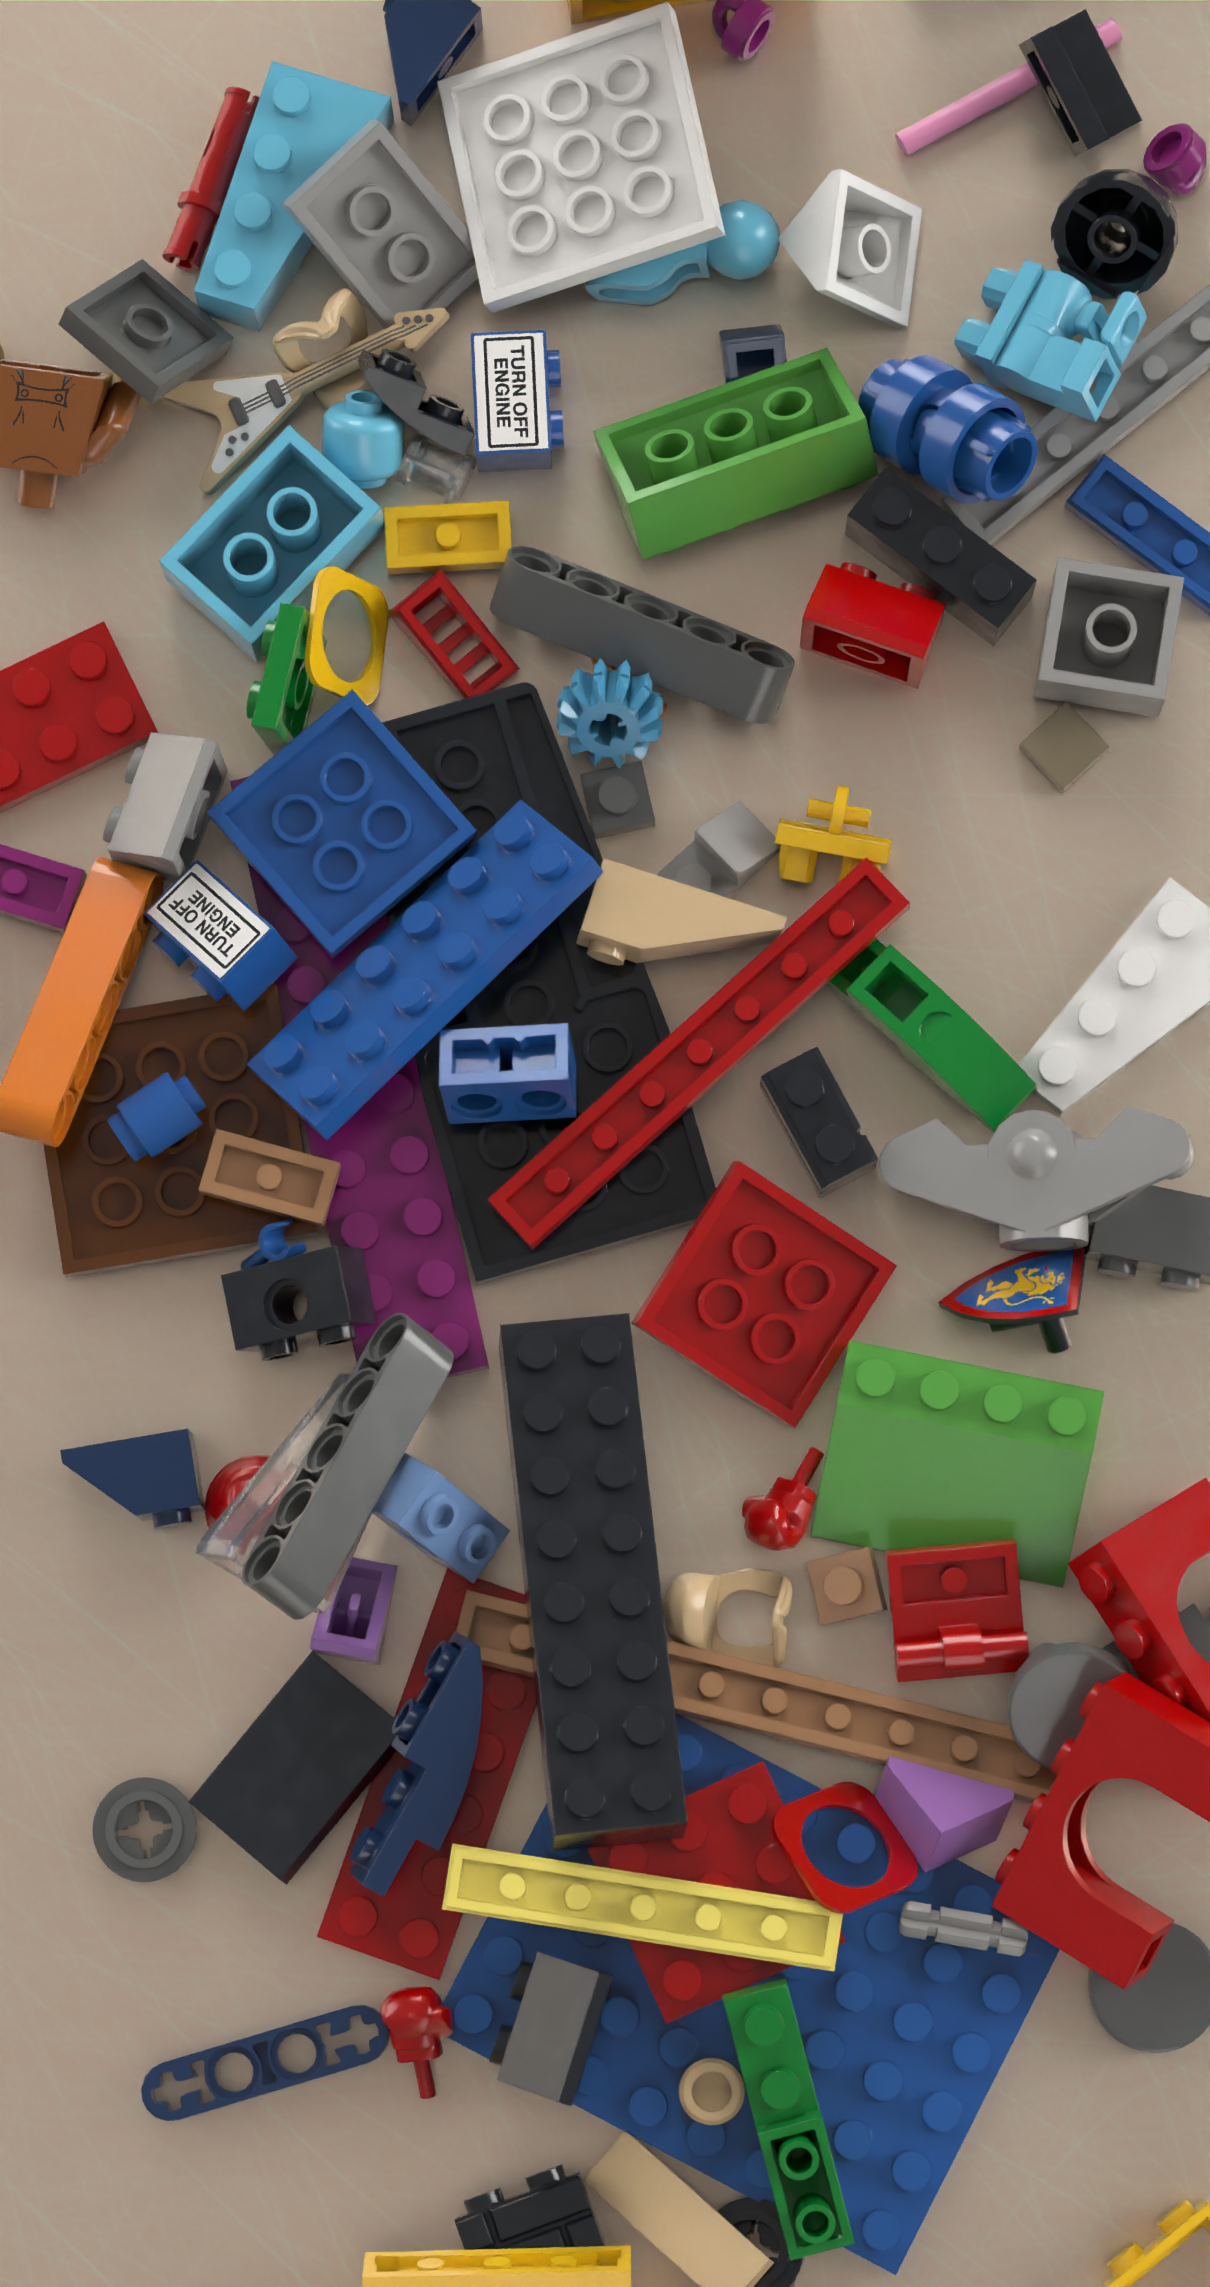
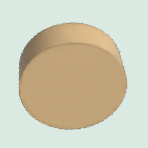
M705 2058L696 2061L687 2068L680 2080L679 2099L683 2109L692 2119L705 2125H718L729 2121L738 2113L744 2101L745 2088L741 2075L733 2065L722 2059Z

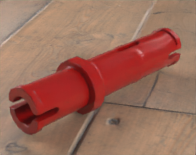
M232 86L226 88L225 98L189 190L181 192L177 202L181 212L162 257L169 263H173L175 257L178 258L176 267L185 271L198 272L201 269L203 256L215 225L218 222L259 101V97L255 95L251 102H248L251 92L240 87Z

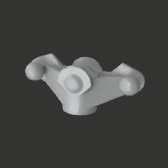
M1127 1106L1095 1138H1083L1078 1133L1069 1129L1063 1120L1047 1111L1030 1109L1015 1113L1002 1122L990 1139V1144L966 1145L942 1121L936 1118L889 1141L880 1154L879 1169L885 1182L899 1192L927 1200L999 1228L1001 1248L1024 1252H1055L1088 1246L1089 1227L1147 1187L1164 1179L1172 1180L1183 1176L1192 1167L1195 1151L1189 1135L1180 1124L1171 1119Z

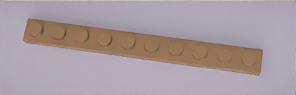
M467 1590L456 1632L466 1636L480 1646L482 1665L534 1678L526 1604ZM667 1640L676 1714L883 1766L886 1765L889 1756L1013 1790L1015 1791L1014 1799L1033 1803L1041 1793L1048 1795L1057 1777L1055 1773L1051 1772L1050 1768L1035 1762L1019 1747L1008 1725Z

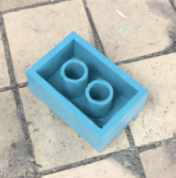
M288 425L159 560L166 581L250 657L258 662L262 658L261 644L266 624L269 620L276 621L280 603L302 606L308 610L311 607L313 584L318 572L324 567L331 566L345 571L385 529L382 508Z

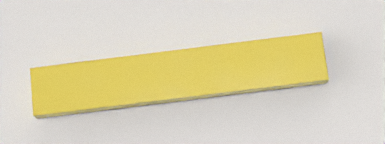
M453 1843L442 1905L443 1910L833 1972L835 1971L843 1914L831 1912L813 1900Z

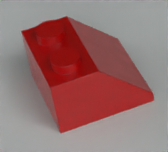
M843 562L839 568L826 563L802 617L800 649L918 689L943 621L946 604L935 601L937 596L934 592L916 584L901 583L900 588L879 582L876 580L877 575L875 572L861 565Z

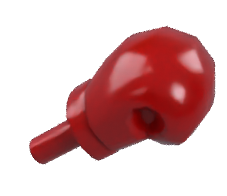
M814 1447L809 1448L792 1480L777 1477L767 1495H757L745 1499L742 1505V1517L745 1519L744 1529L748 1539L772 1551L796 1547L806 1532L812 1506L817 1499V1495L807 1485L824 1456L820 1450Z
M406 1987L395 1990L383 2000L380 2014L383 2023L389 2028L392 2046L396 2050L397 2062H413L420 2098L429 2099L436 2096L430 2060L436 2059L443 2054L441 2040L451 2036L453 2033V2011L443 2006L441 1997L431 1987Z

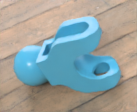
M743 199L724 203L719 209L725 236L585 282V289L600 301L654 305L669 297L681 283L690 278H710L711 266L722 275L737 280L757 277L772 265L777 257L780 247L779 226L772 214L759 204Z

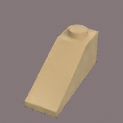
M603 858L600 867L603 873L596 879L576 944L588 947L587 954L590 957L607 964L623 965L624 960L641 963L771 944L780 936L787 917Z

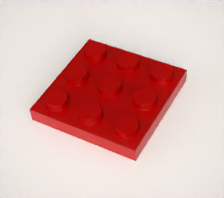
M733 1161L631 1324L788 1427L796 1428L897 1265L744 1163Z
M764 1761L685 1796L688 1824L683 1838L587 1848L594 1865L598 1867L816 1901L773 1836L771 1828L772 1819L776 1812L784 1805ZM841 1931L839 1937V1944L846 1942ZM628 1939L666 2024L722 1999L723 1994L744 1989L794 1966Z

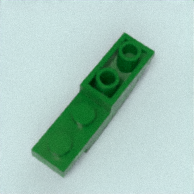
M876 939L827 983L832 990L897 1044L900 1053L992 1133H995L998 1126L1008 1119L1037 1089V1084L980 1025L891 944L886 947Z
M786 1978L723 1994L724 2007L790 2260L855 2244Z

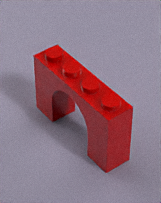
M1204 1478L1101 1540L1067 1564L1078 1579L1082 1592L1092 1601L1111 1631L1118 1649L1128 1658L1142 1682L1210 1722V1664L1199 1655L1185 1635L1179 1619L1177 1606L1178 1588L1185 1571L1192 1563L1210 1553V1483L1207 1478Z
M1127 1672L1104 1684L1101 1682L1096 1683L1083 1701L1079 1716L1084 1718L1085 1722L1076 1740L1072 1737L1069 1738L1058 1751L1051 1766V1772L1055 1773L1057 1777L1048 1795L1041 1793L1029 1808L1023 1821V1827L1028 1829L1029 1832L1020 1850L1013 1848L1000 1865L995 1876V1882L1000 1884L1001 1887L991 1905L1123 1990L1147 1974L1174 1919L1116 1884L1100 1869L1094 1860L1088 1846L1085 1831L1086 1811L1093 1793L1105 1780L1118 1778L1132 1779L1155 1788L1210 1822V1722Z

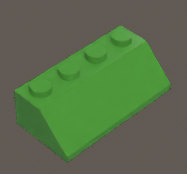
M828 348L593 431L624 521L643 560L662 553L672 552L684 545L721 532L731 531L748 522L779 511L792 509L801 503L838 490L848 489L857 483L879 476L866 417Z

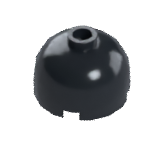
M1105 169L1082 179L1063 198L1051 226V242L1054 239V249L1059 257L1057 264L1061 272L1076 278L1088 288L1092 295L1102 299H1117L1119 295L1126 291L1132 293L1138 291V295L1149 290L1166 273L1178 244L1177 213L1168 193L1152 178L1130 169Z

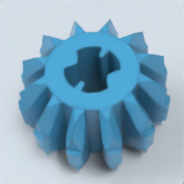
M601 658L594 665L593 674L577 668L571 676L570 686H563V690L558 695L557 707L560 709V713H558L556 725L559 735L569 737L568 747L570 748L571 755L587 750L590 751L589 760L593 768L602 760V757H611L619 770L626 762L627 753L643 760L648 752L649 742L657 741V738L661 735L662 720L660 715L663 713L661 693L652 691V680L650 679L649 672L631 677V667L627 659L618 667L617 671L609 670Z

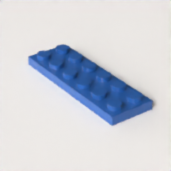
M520 800L247 1063L248 1067L327 1141L603 873L602 869L592 856Z

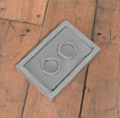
M371 119L281 204L384 329L396 324L394 315L398 312L434 308L446 309L478 278L468 229L380 121Z

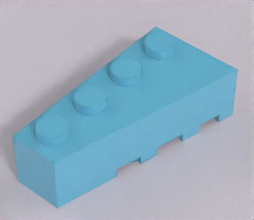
M272 61L194 289L200 309L210 317L260 332L302 266L301 261L313 244L281 204L371 119L380 121L389 132L395 122L390 96Z

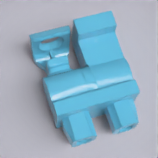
M1026 259L1019 272L993 267L983 284L981 297L986 307L998 310L991 324L973 318L964 320L954 339V344L961 357L980 366L991 385L1003 389L1008 387L1022 395L1096 422L1121 376L1118 368H1121L1147 320V315L1138 296L1132 292H1123L1110 316H1108L1103 304L1092 300L1088 288L1079 280L1066 273L1051 269L1044 270L1041 264ZM1080 334L1085 338L1082 343L1073 341V337ZM1096 377V387L1090 394L1089 389Z

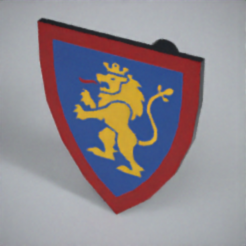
M1088 1246L1066 1251L1031 1252L996 1265L964 1282L938 1302L939 1306L960 1318L989 1324L992 1332L1038 1324L1047 1351L1049 1353L1063 1352L1071 1346V1340L1063 1318L1078 1315Z

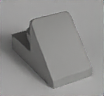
M740 800L700 825L694 831V841L657 875L730 898L780 852L781 844L774 843L775 836Z

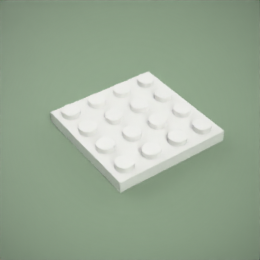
M668 1L437 81L484 305L492 313L725 236L676 12Z

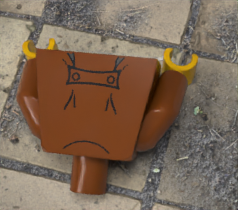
M0 344V467L20 470L18 505L39 509H53L57 475L79 477L87 472L89 466L93 467L102 464L127 433L141 395L117 375V382L112 385V373L4 359V351Z

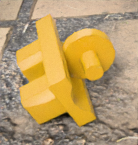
M838 785L834 802L809 798L806 817L830 821L829 827L780 818L774 842L781 844L779 852L780 878L813 883L819 852L843 856L839 881L866 857L880 871L881 863H888L892 839L842 830L843 824L868 828L871 809L847 805L850 787Z

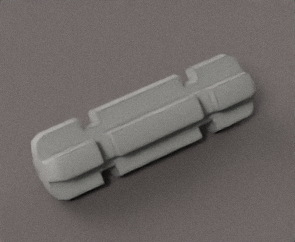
M914 1901L904 1903L899 1922V1932L906 1937L926 1940L928 1935L935 1937V1942L987 1951L989 1946L996 1948V1953L1012 1956H1022L1024 1954L1029 1935L1027 1928L1012 1919L1002 1918L1001 1922L993 1921L992 1915L942 1906L940 1911L931 1910V1904Z

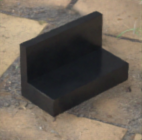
M1086 9L1019 44L1075 156L1142 121Z

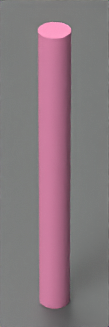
M1112 18L1095 26L1106 49L1123 39L1117 23ZM1028 63L896 133V141L904 155L908 156L1039 84Z

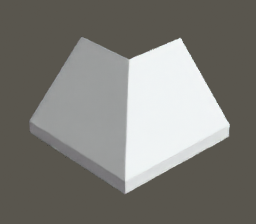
M843 169L832 170L779 236V242L816 291L895 328L908 327L922 208Z

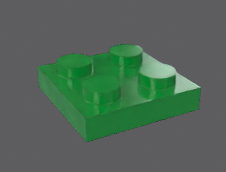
M280 603L276 621L269 620L266 624L261 644V655L263 658H267L262 681H254L250 688L246 707L247 718L252 719V727L273 755L278 753L306 729L316 686L310 681L305 668V648L310 614L305 607ZM322 634V636H323V646H324V651H325L326 644H327V640L325 639L324 635Z

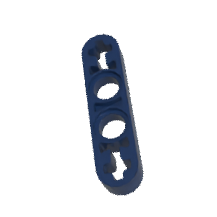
M367 2005L346 2007L163 2062L153 2067L145 2076L141 2087L142 2101L146 2109L156 2118L165 2121L184 2119L370 2063L379 2058L387 2049L390 2040L389 2028L383 2023L381 2014L376 2008ZM356 2015H361L364 2024H376L379 2036L369 2040L371 2051L360 2054L355 2044L346 2045L334 2049L341 2061L333 2065L327 2064V2044L317 2029L318 2025L329 2022L331 2025L330 2036L349 2031L351 2029L350 2018ZM292 2034L307 2036L312 2040L316 2048L314 2064L304 2072L295 2073L287 2070L279 2059L281 2043ZM229 2053L244 2055L253 2066L252 2081L241 2091L233 2092L226 2090L217 2079L216 2069L218 2062ZM201 2060L205 2061V2082L215 2097L213 2101L203 2103L202 2089L181 2096V2108L178 2110H172L168 2101L157 2102L154 2089L163 2086L164 2073L172 2072L176 2081L191 2079L198 2076L192 2064Z

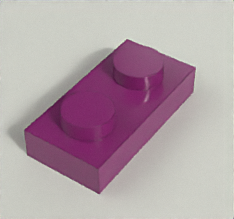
M0 844V913L64 933L84 886L87 874L83 869Z

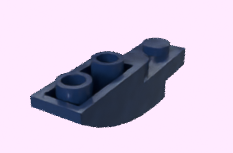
M456 1631L448 1643L441 1641L430 1655L424 1670V1675L429 1678L417 1700L412 1698L407 1700L396 1716L392 1727V1733L396 1737L391 1746L404 1757L410 1759L411 1762L406 1770L400 1768L391 1777L382 1797V1803L386 1807L374 1828L367 1826L363 1829L350 1853V1861L354 1864L349 1873L361 1885L383 1897L416 1839L439 1851L456 1817L468 1785L477 1750L482 1716L483 1675L480 1646Z

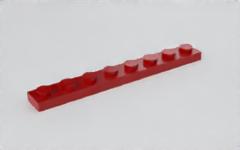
M866 857L487 1199L489 1204L529 1248L533 1250L910 909V902Z

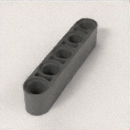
M513 546L508 549L489 607L493 615L509 625L595 660L601 658L605 664L617 669L627 659L631 667L630 674L638 676L649 672L650 679L654 684L752 723H771L775 719L795 665L793 657L784 649L545 551L528 546Z
M393 1314L372 1335L243 1566L242 1582L294 1620L303 1619L311 1614L325 1597L452 1367L454 1358L452 1350L406 1314Z

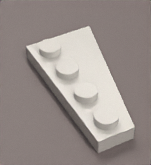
M1171 877L1166 881L1018 1064L1037 1084V1089L1033 1092L1034 1095L1058 1114L1062 1115L1122 1070L1126 1064L1150 1046H1154L1174 1031L1178 1025L1210 1003V908Z

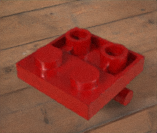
M1015 1539L885 1550L895 1672L898 1683L1018 1671L1026 1661V1658L1029 1657L1027 1632H1024L1017 1543Z

